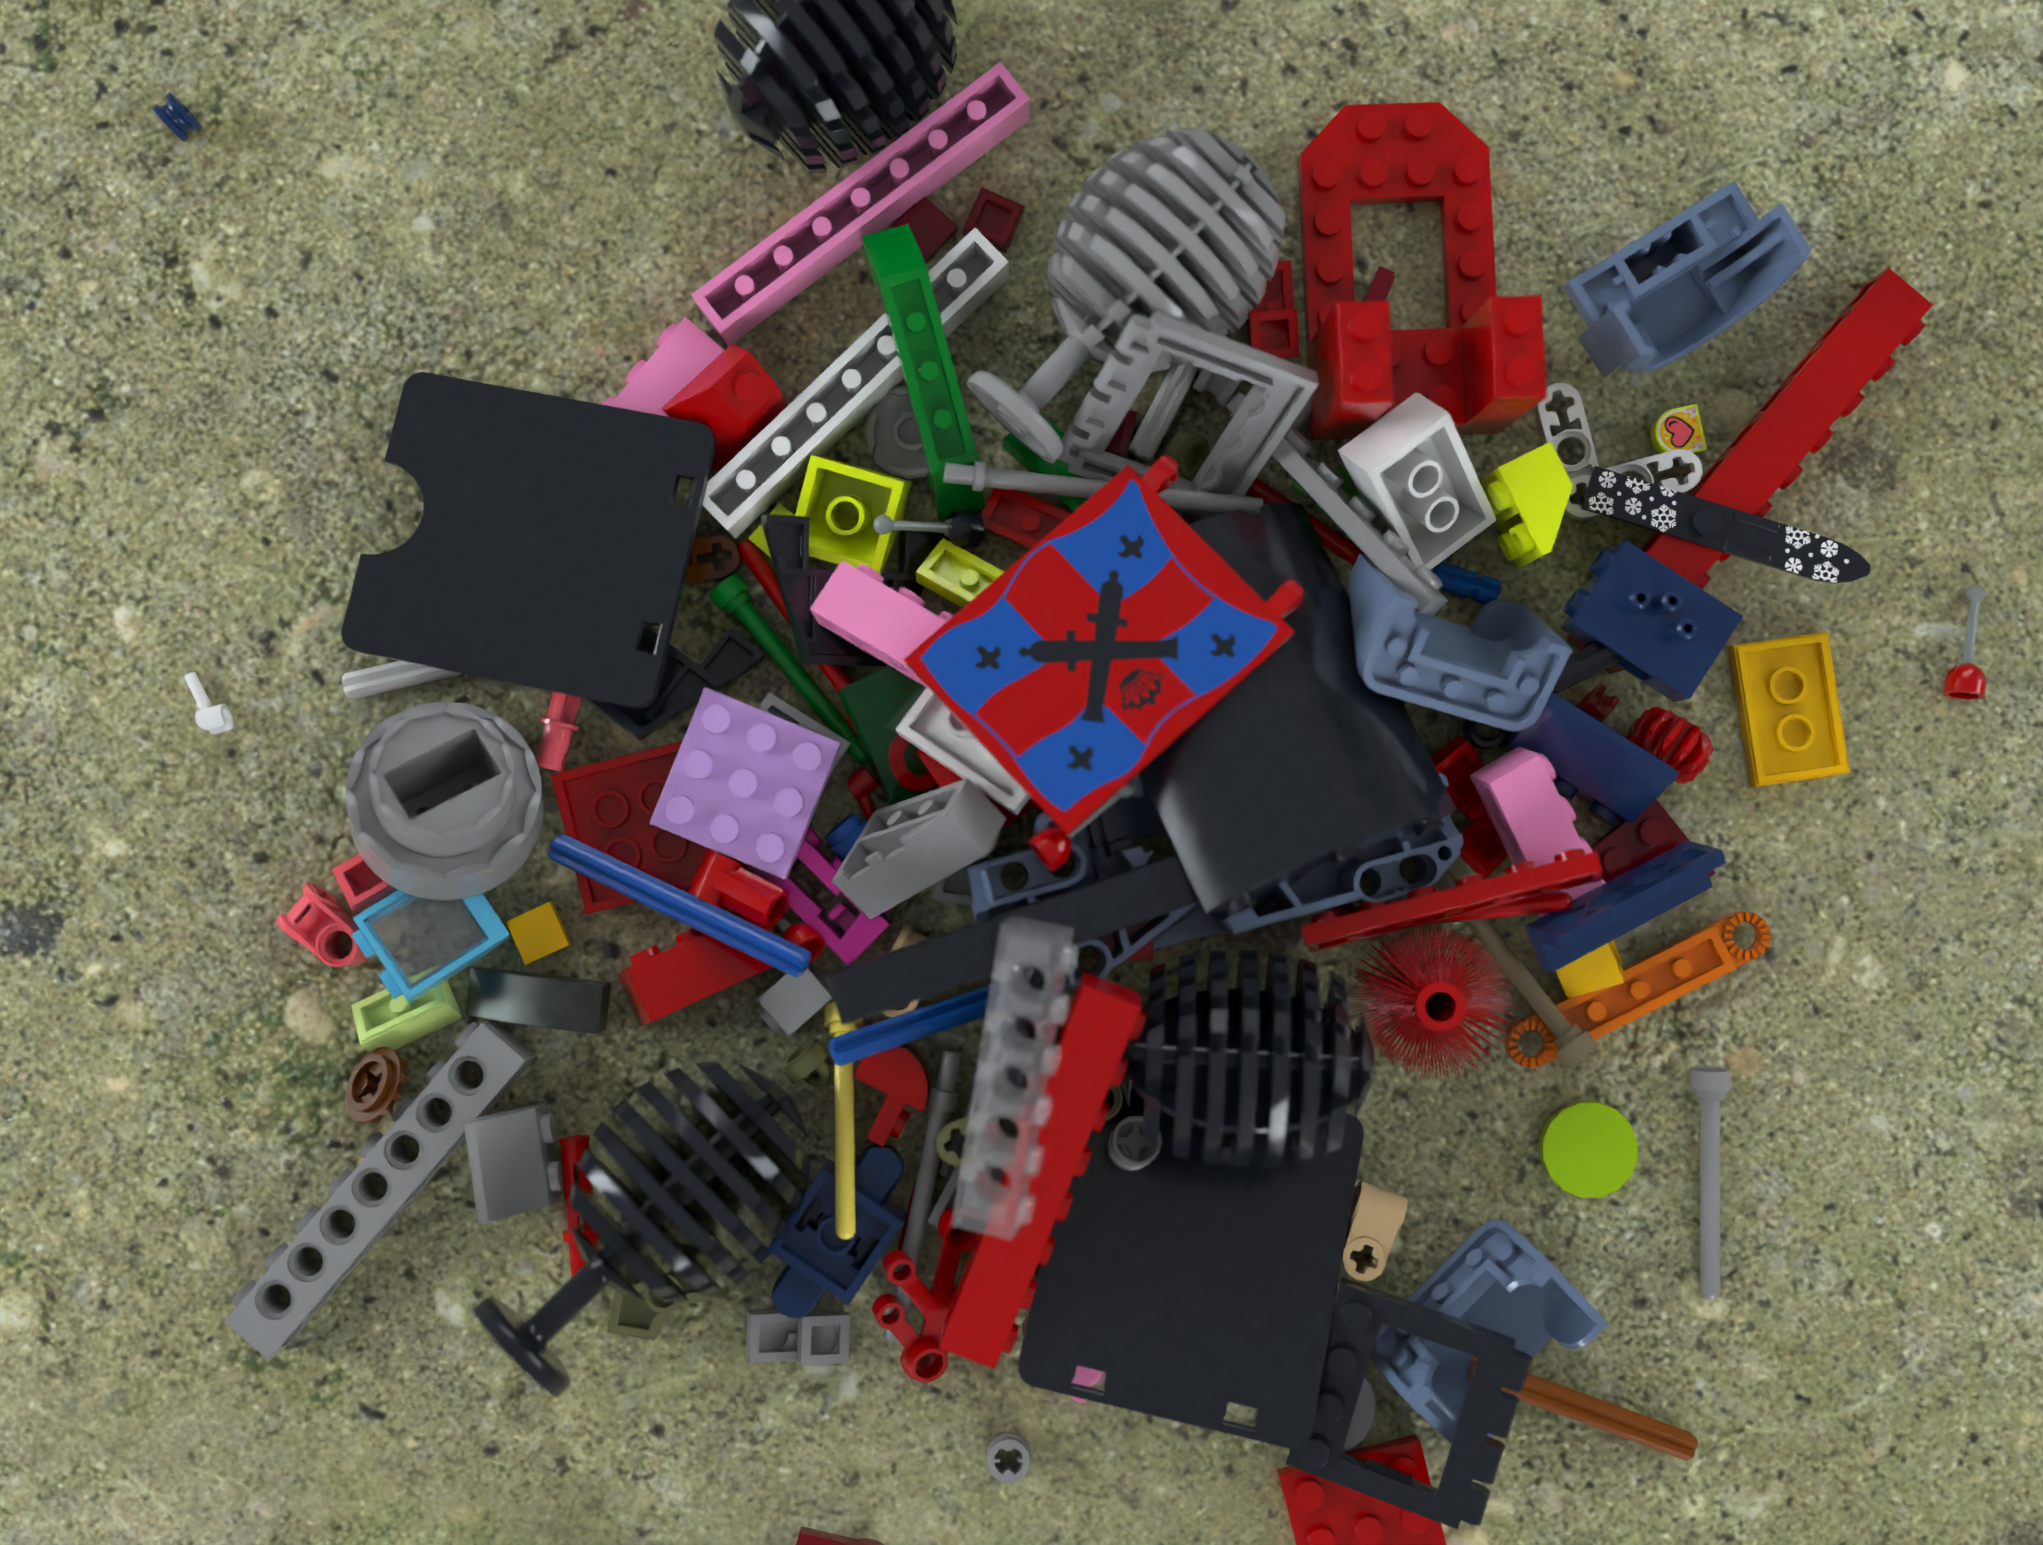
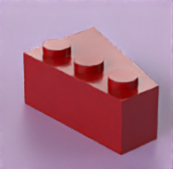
M733 910L729 912L749 923H752L774 934L772 929L765 928L755 923L754 921L734 912ZM692 928L675 936L678 945L660 953L656 944L629 956L633 965L618 973L617 977L641 1027L773 966Z

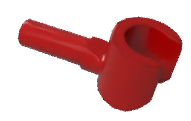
M862 766L849 776L847 783L850 793L858 801L868 822L875 811L873 802L868 797V794L878 788L879 785L868 769Z

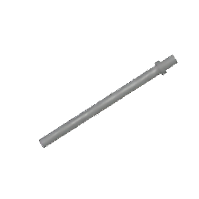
M975 461L974 466L945 463L943 478L945 483L972 485V491L982 492L983 487L1088 499L1109 482L986 467V462ZM1167 488L1158 494L1171 508L1214 513H1226L1243 508L1246 516L1262 514L1260 508L1263 506L1262 498Z

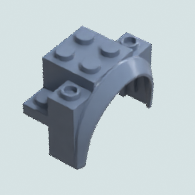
M1734 180L1573 278L1563 288L1588 326V329L1578 338L1602 377L1605 378L1621 367L1624 370L1648 373L1682 358L1738 322L1783 286L1806 261L1812 250L1783 204L1759 219Z

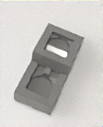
M778 1309L747 1310L746 1359L749 1363L798 1361L801 1366L848 1363L850 1314L840 1311L812 1310L802 1318H790L781 1314Z

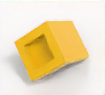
M1614 940L1556 970L1565 995L1568 998L1624 983L1622 959Z

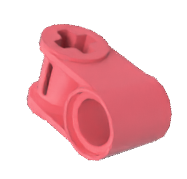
M307 882L302 888L304 894L287 914H280L276 919L277 925L287 935L303 944L323 963L329 966H355L368 960L351 936L352 933L359 930L352 919L354 916L343 908L341 903L332 894L319 885ZM345 932L351 937L353 943L352 950L348 956H344L338 946L339 939Z

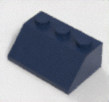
M1553 692L1540 717L1533 725L1521 731H1508L1506 740L1498 746L1507 753L1519 746L1535 753L1543 754L1555 770L1556 779L1553 780V783L1559 795L1569 800L1577 796L1591 805L1588 813L1611 826L1615 822L1633 823L1675 780L1679 773L1671 766Z

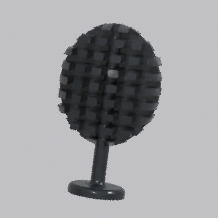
M730 0L727 4L728 15L732 25L737 29L736 34L739 40L721 19H719L714 33L719 53L726 61L725 65L730 75L738 83L737 87L734 83L731 86L716 69L728 109L733 119L753 141L785 161L782 152L775 145L777 144L776 140H779L808 174L824 173L827 171L822 153L838 168H844L858 162L856 158L858 156L857 150L865 156H872L885 148V137L889 140L893 138L894 141L899 139L909 131V120H915L916 122L921 120L930 110L928 108L930 100L933 98L937 100L946 86L945 82L947 80L946 71L941 65L951 74L957 57L956 38L952 34L953 28L949 19L950 17L958 26L952 0Z
M1226 950L1210 952L1207 990L1196 992V954L1180 956L1178 995L1164 1001L1165 963L1150 969L1148 1010L1145 1011L1147 1012L1146 1020L1138 1040L1129 1039L1122 1056L1128 1058V1063L1120 1083L1128 1105L1130 1102V1085L1144 1098V1139L1158 1146L1161 1109L1173 1116L1174 1156L1188 1159L1191 1123L1202 1126V1161L1207 1164H1219L1223 1130L1232 1132L1231 1153L1232 1165L1234 1167L1249 1168L1254 1133H1261L1260 1145L1264 1168L1280 1167L1283 1158L1285 1132L1291 1130V1150L1293 1149L1292 1158L1295 1165L1311 1163L1314 1154L1316 1126L1321 1122L1325 1155L1342 1148L1347 1108L1354 1104L1356 1118L1371 1087L1375 1060L1374 1047L1361 1009L1359 1026L1355 1024V1031L1350 1027V1016L1347 1013L1348 997L1347 992H1345L1346 984L1344 978L1330 970L1327 1002L1324 1003V1009H1322L1316 964L1299 958L1296 967L1293 998L1290 997V984H1288L1289 966L1285 954L1274 952L1269 954L1264 991L1259 990V968L1256 950L1240 951L1235 989H1228ZM1014 987L1009 1026L1007 1098L1009 1107H1023L1029 1102L1033 1066L1037 1063L1048 1062L1059 1035L1056 1033H1041L1035 1029L1034 993Z
M718 1062L696 1063L713 1085L741 1112L732 1121L680 1068L663 1073L719 1132L709 1141L695 1129L650 1081L637 1088L636 1090L696 1152L687 1162L623 1099L613 1109L614 1112L672 1173V1176L666 1182L606 1123L602 1121L593 1135L620 1167L650 1197L649 1200L644 1204L601 1160L585 1148L578 1163L579 1167L628 1223L622 1227L594 1196L573 1181L570 1205L603 1239L606 1245L599 1250L577 1227L575 1229L571 1225L582 1259L586 1264L527 1321H524L506 1304L493 1297L483 1299L474 1308L478 1320L496 1343L532 1380L548 1393L559 1397L570 1384V1376L566 1368L549 1348L548 1343L607 1285L611 1289L645 1300L620 1273L626 1266L634 1272L650 1291L665 1302L688 1301L686 1294L648 1255L644 1249L648 1243L703 1296L721 1291L719 1285L707 1273L706 1269L667 1228L672 1222L732 1281L736 1283L749 1274L724 1244L688 1207L695 1199L760 1264L772 1254L748 1226L709 1187L717 1176L739 1196L781 1241L784 1239L790 1227L730 1165L740 1154L793 1210L799 1213L804 1197L752 1142L761 1133L809 1181L810 1159L800 1146L773 1120V1116L780 1110L808 1137L795 1101L775 1080L739 1064L743 1072L766 1094L765 1097L756 1102Z

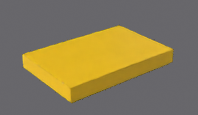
M1828 631L1729 646V658L1750 787L1850 773Z

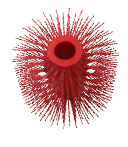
M1431 924L1429 937L1427 925V947L1424 925L1423 943L1420 926L1419 940L1416 927L1415 933L1418 947L1413 928L1414 944L1412 938L1410 940L1407 931L1406 935L1404 931L1403 934L1401 932L1406 947L1401 936L1400 942L1396 933L1399 942L1398 946L1396 943L1394 945L1391 940V946L1388 944L1385 947L1392 958L1371 945L1400 975L1369 953L1367 954L1400 980L1361 960L1392 981L1356 968L1373 980L1353 976L1356 977L1354 979H1358L1357 981H1360L1361 984H1365L1363 986L1367 987H1351L1367 989H1359L1366 991H1358L1366 993L1349 995H1372L1352 997H1371L1355 1000H1375L1358 1001L1362 1003H1356L1363 1005L1356 1006L1364 1007L1361 1010L1372 1009L1362 1013L1378 1011L1364 1015V1017L1369 1016L1365 1020L1374 1018L1366 1022L1368 1023L1367 1027H1369L1368 1031L1374 1029L1369 1032L1370 1038L1373 1037L1371 1039L1372 1043L1376 1039L1379 1042L1387 1043L1392 1035L1397 1033L1394 1039L1383 1045L1379 1050L1380 1054L1386 1048L1390 1049L1395 1039L1400 1036L1389 1054L1392 1052L1394 1055H1397L1394 1063L1398 1058L1401 1062L1403 1057L1401 1065L1403 1062L1405 1064L1407 1059L1406 1066L1410 1064L1411 1068L1414 1057L1412 1069L1414 1067L1415 1070L1418 1059L1417 1075L1421 1065L1422 1079L1424 1068L1426 1075L1428 1060L1429 1079L1431 1062L1433 1074L1434 1053L1436 1078L1438 1057L1441 1081V1060L1444 1073L1442 1052L1446 1063L1447 1076L1446 1055L1450 1069L1449 1059L1452 1062L1453 1068L1454 1064H1456L1459 1078L1458 1062L1454 1052L1460 1063L1457 1056L1458 1053L1464 1068L1465 1065L1459 1054L1460 1050L1466 1058L1467 1056L1468 1059L1470 1057L1472 1062L1473 1060L1469 1053H1472L1474 1057H1479L1467 1040L1490 1055L1460 1024L1491 1046L1493 1045L1464 1024L1462 1020L1504 1042L1467 1018L1504 1031L1487 1019L1513 1025L1493 1013L1508 1012L1493 1010L1508 1011L1494 1008H1502L1495 1006L1515 1005L1487 1004L1510 1003L1487 1002L1506 999L1486 998H1501L1499 996L1512 994L1497 995V993L1507 991L1492 993L1511 986L1488 990L1505 984L1482 988L1494 985L1495 983L1491 982L1505 977L1502 976L1486 981L1497 975L1489 973L1492 971L1491 969L1486 970L1492 966L1490 965L1491 963L1481 968L1486 960L1481 961L1484 958L1483 955L1476 959V956L1484 948L1480 951L1477 950L1475 953L1471 949L1466 959L1459 964L1473 942L1471 943L1470 941L1465 946L1464 940L1466 935L1463 940L1460 937L1458 939L1460 933H1458L1456 939L1455 937L1453 939L1456 932H1453V930L1449 937V928L1447 931L1445 928L1442 939L1443 929L1441 926L1439 934L1438 925L1436 932L1434 925L1432 938ZM1450 943L1449 951L1444 958L1446 948ZM1454 943H1455L1453 953H1452L1451 956L1449 957L1450 950L1452 949V947H1453V945H1454ZM1444 944V951L1440 956V952ZM1434 945V956L1432 960V950ZM1460 946L1458 954L1453 958L1455 951ZM1465 949L1461 958L1456 962L1458 955ZM1470 957H1472V959L1464 966L1465 962ZM1473 960L1476 961L1471 967L1465 970L1468 965L1473 963ZM1480 964V965H1479L1477 968H1475L1472 972L1466 974L1471 968H1473V967H1475L1476 965ZM1480 981V982H1478V983H1475V984H1473V985L1468 986V985L1471 984V983ZM1434 994L1432 1001L1426 1005L1428 998ZM1484 995H1497V996H1490V997H1478V996H1484ZM1371 1002H1382V1003H1376V1004H1364V1003H1371ZM1392 1021L1389 1025L1383 1027L1385 1024ZM1394 1025L1389 1031L1382 1034L1388 1027ZM1395 1029L1392 1034L1384 1038L1390 1031ZM1404 1037L1402 1044L1395 1050L1399 1041ZM1427 1039H1428V1048H1427V1055H1426V1043H1427ZM1407 1041L1405 1048L1400 1053L1403 1044ZM1416 1041L1414 1051L1411 1057L1409 1058L1411 1048ZM1411 1042V1046L1406 1054L1407 1047ZM1420 1044L1419 1050H1418V1053H1417V1056H1416V1049H1417L1418 1045ZM1429 1049H1430V1055H1431L1430 1068H1429ZM1420 1050H1421V1060H1420V1064H1419V1057H1420Z

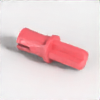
M553 692L547 717L541 718L540 723L545 725L536 756L538 767L558 772L565 771L564 766L573 731L578 732L579 727L574 725L581 701L580 697Z

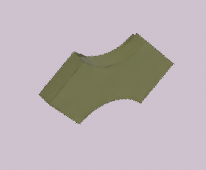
M683 1244L716 1281L718 1267L697 1246ZM665 1261L661 1268L686 1294L688 1301L668 1303L650 1291L641 1280L629 1282L645 1300L615 1290L607 1332L655 1341L662 1322L673 1310L690 1302L711 1301L713 1294L703 1296Z

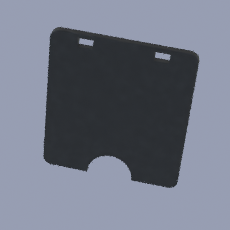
M418 372L411 375L404 383L384 461L406 470L415 479L423 497V514L414 534L398 548L381 554L361 553L341 630L344 644L359 653L634 709H643L650 706L658 695L717 444L714 433L705 424L426 372ZM680 478L694 479L688 507L674 504ZM645 624L659 625L652 655L639 651Z
M1119 1084L1123 1099L1121 1108L1114 1117L1104 1122L1100 1132L1091 1131L1086 1143V1147L1091 1148L1087 1167L1082 1177L1073 1175L1067 1190L1073 1193L1067 1216L1063 1222L1055 1220L1049 1236L1055 1237V1242L1046 1266L1039 1265L1036 1278L1037 1286L1030 1305L1017 1368L1020 1378L1031 1387L1289 1449L1304 1446L1312 1434L1364 1139V1129L1361 1122L1355 1116L1346 1113L1342 1148L1327 1155L1324 1152V1139L1322 1140V1122L1317 1124L1314 1154L1311 1163L1295 1165L1292 1158L1291 1130L1286 1131L1280 1167L1264 1168L1260 1145L1261 1133H1254L1251 1162L1249 1168L1234 1167L1232 1165L1231 1137H1222L1218 1165L1203 1163L1202 1129L1195 1123H1191L1188 1159L1174 1156L1173 1116L1160 1109L1159 1131L1162 1140L1160 1152L1153 1161L1142 1169L1128 1171L1121 1169L1113 1163L1108 1154L1107 1143L1110 1134L1122 1120L1131 1116L1144 1117V1098L1130 1085V1102L1128 1105L1122 1086ZM1107 1092L1104 1102L1110 1104V1095ZM1077 1366L1105 1372L1102 1385L1103 1390L1072 1383ZM1228 1402L1255 1408L1254 1427L1224 1420Z

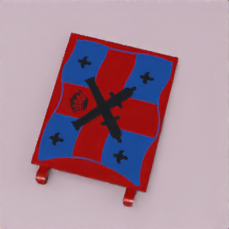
M1169 455L1160 457L1142 478L1127 465L904 659V662L1067 837L1294 635V630L1282 618L1293 612L1302 603L1304 589L1295 580L1291 579L1283 584L1265 602L1158 495L1174 484L1179 476L1177 472L1179 465Z

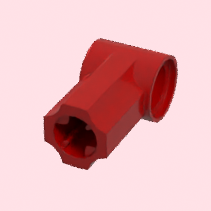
M709 848L688 892L724 910L729 908L765 928L772 929L778 921L783 919L789 907L788 898L790 892L781 888L782 886L748 871L749 866Z

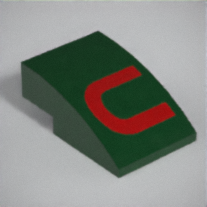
M891 666L841 688L837 693L858 735L857 741L889 806L940 788L916 752L918 748L899 736L895 730L926 687Z

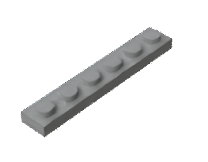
M1239 392L1227 405V408L1235 415L1247 395ZM1294 428L1287 431L1272 453L1275 459L1400 591L1414 596L1418 601L1416 608L1421 613L1432 615L1437 613L1448 602L1438 590L1443 585L1440 579L1425 565L1421 564L1417 568L1405 556L1410 549L1393 531L1388 529L1383 533L1372 521L1377 516L1375 511L1359 496L1355 495L1351 499L1340 487L1344 482L1342 476L1325 461L1319 465L1308 454L1312 449V445Z

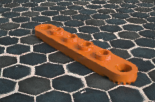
M1744 911L1730 913L1623 967L1624 983L1572 998L1565 996L1553 1003L1571 1026L1577 1024L1581 1031L1587 1029L1596 1040L1763 955L1766 948L1770 945V927L1766 924L1764 918L1755 913ZM1745 921L1753 927L1755 939L1750 947L1741 949L1734 944L1732 931L1735 930L1734 927H1737L1738 923ZM1536 1012L1515 1021L1507 1029L1504 1037V1042H1506L1504 1047L1507 1055L1515 1063L1524 1067L1535 1068L1558 1058L1555 1053L1558 1048L1553 1043L1556 1037ZM1529 1029L1536 1030L1542 1038L1541 1049L1533 1056H1524L1517 1046V1040L1524 1031Z

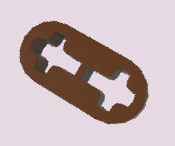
M720 535L695 538L690 556L692 565H688L683 586L724 581L732 574L739 572L742 566V558L737 545L731 539ZM721 546L726 553L732 554V559L725 561L724 569L718 571L713 563L700 564V558L715 555V547Z

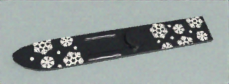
M1597 466L1593 467L1581 509L1814 581L1831 584L1847 583L1868 576L1871 570V565L1862 555L1845 544L1830 538Z

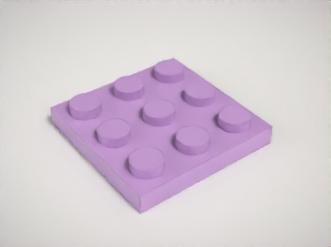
M704 687L650 824L782 879H787L843 743L713 689Z

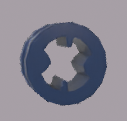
M169 92L166 95V104L163 106L156 104L152 109L183 142H186L189 139L188 132L191 129L199 131L203 126Z

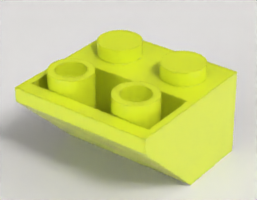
M1550 441L1498 467L1480 481L1497 519L1495 524L1501 534L1498 536L1500 549L1507 560L1510 562L1515 561L1518 569L1552 551L1573 487Z

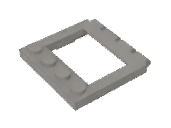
M1155 311L1150 319L1140 315H1133L1116 343L1117 350H1113L1094 381L1095 387L1089 390L1074 416V424L1069 425L1062 437L1063 452L1058 459L1068 463V472L1088 479L1110 481L1127 465L1142 478L1151 467L1111 454L1105 450L1163 352L1166 351L1191 360L1192 365L1236 381L1243 379L1254 384L1193 480L1189 481L1178 477L1177 481L1169 488L1244 496L1319 385L1318 375L1316 371ZM1178 509L1204 519L1223 514Z

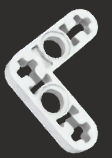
M1554 383L1546 387L1547 397L1536 405V415L1544 444L1551 441L1557 452L1560 442L1566 439H1574L1580 442L1584 448V457L1581 462L1575 465H1567L1562 462L1573 484L1570 497H1572L1576 493V486L1583 485V489L1586 492L1593 467H1599L1582 399L1578 391L1569 384ZM1559 394L1562 401L1570 400L1572 406L1566 409L1564 415L1566 424L1569 426L1573 422H1577L1579 429H1566L1556 436L1551 435L1550 429H1558L1560 426L1557 413L1555 411L1547 412L1545 406L1551 403L1552 395ZM1685 449L1672 450L1605 468L1620 474L1634 472L1643 481L1654 484V478L1647 466L1655 465L1654 472L1656 475L1668 471L1673 467L1672 460H1678L1681 467L1689 466L1691 469V473L1684 478V485H1679L1676 478L1662 480L1657 485L1682 493L1693 489L1702 476V464L1699 458L1693 452ZM1568 500L1564 512L1568 517L1575 520H1588L1603 516L1587 510L1582 511L1580 504H1571L1570 500Z

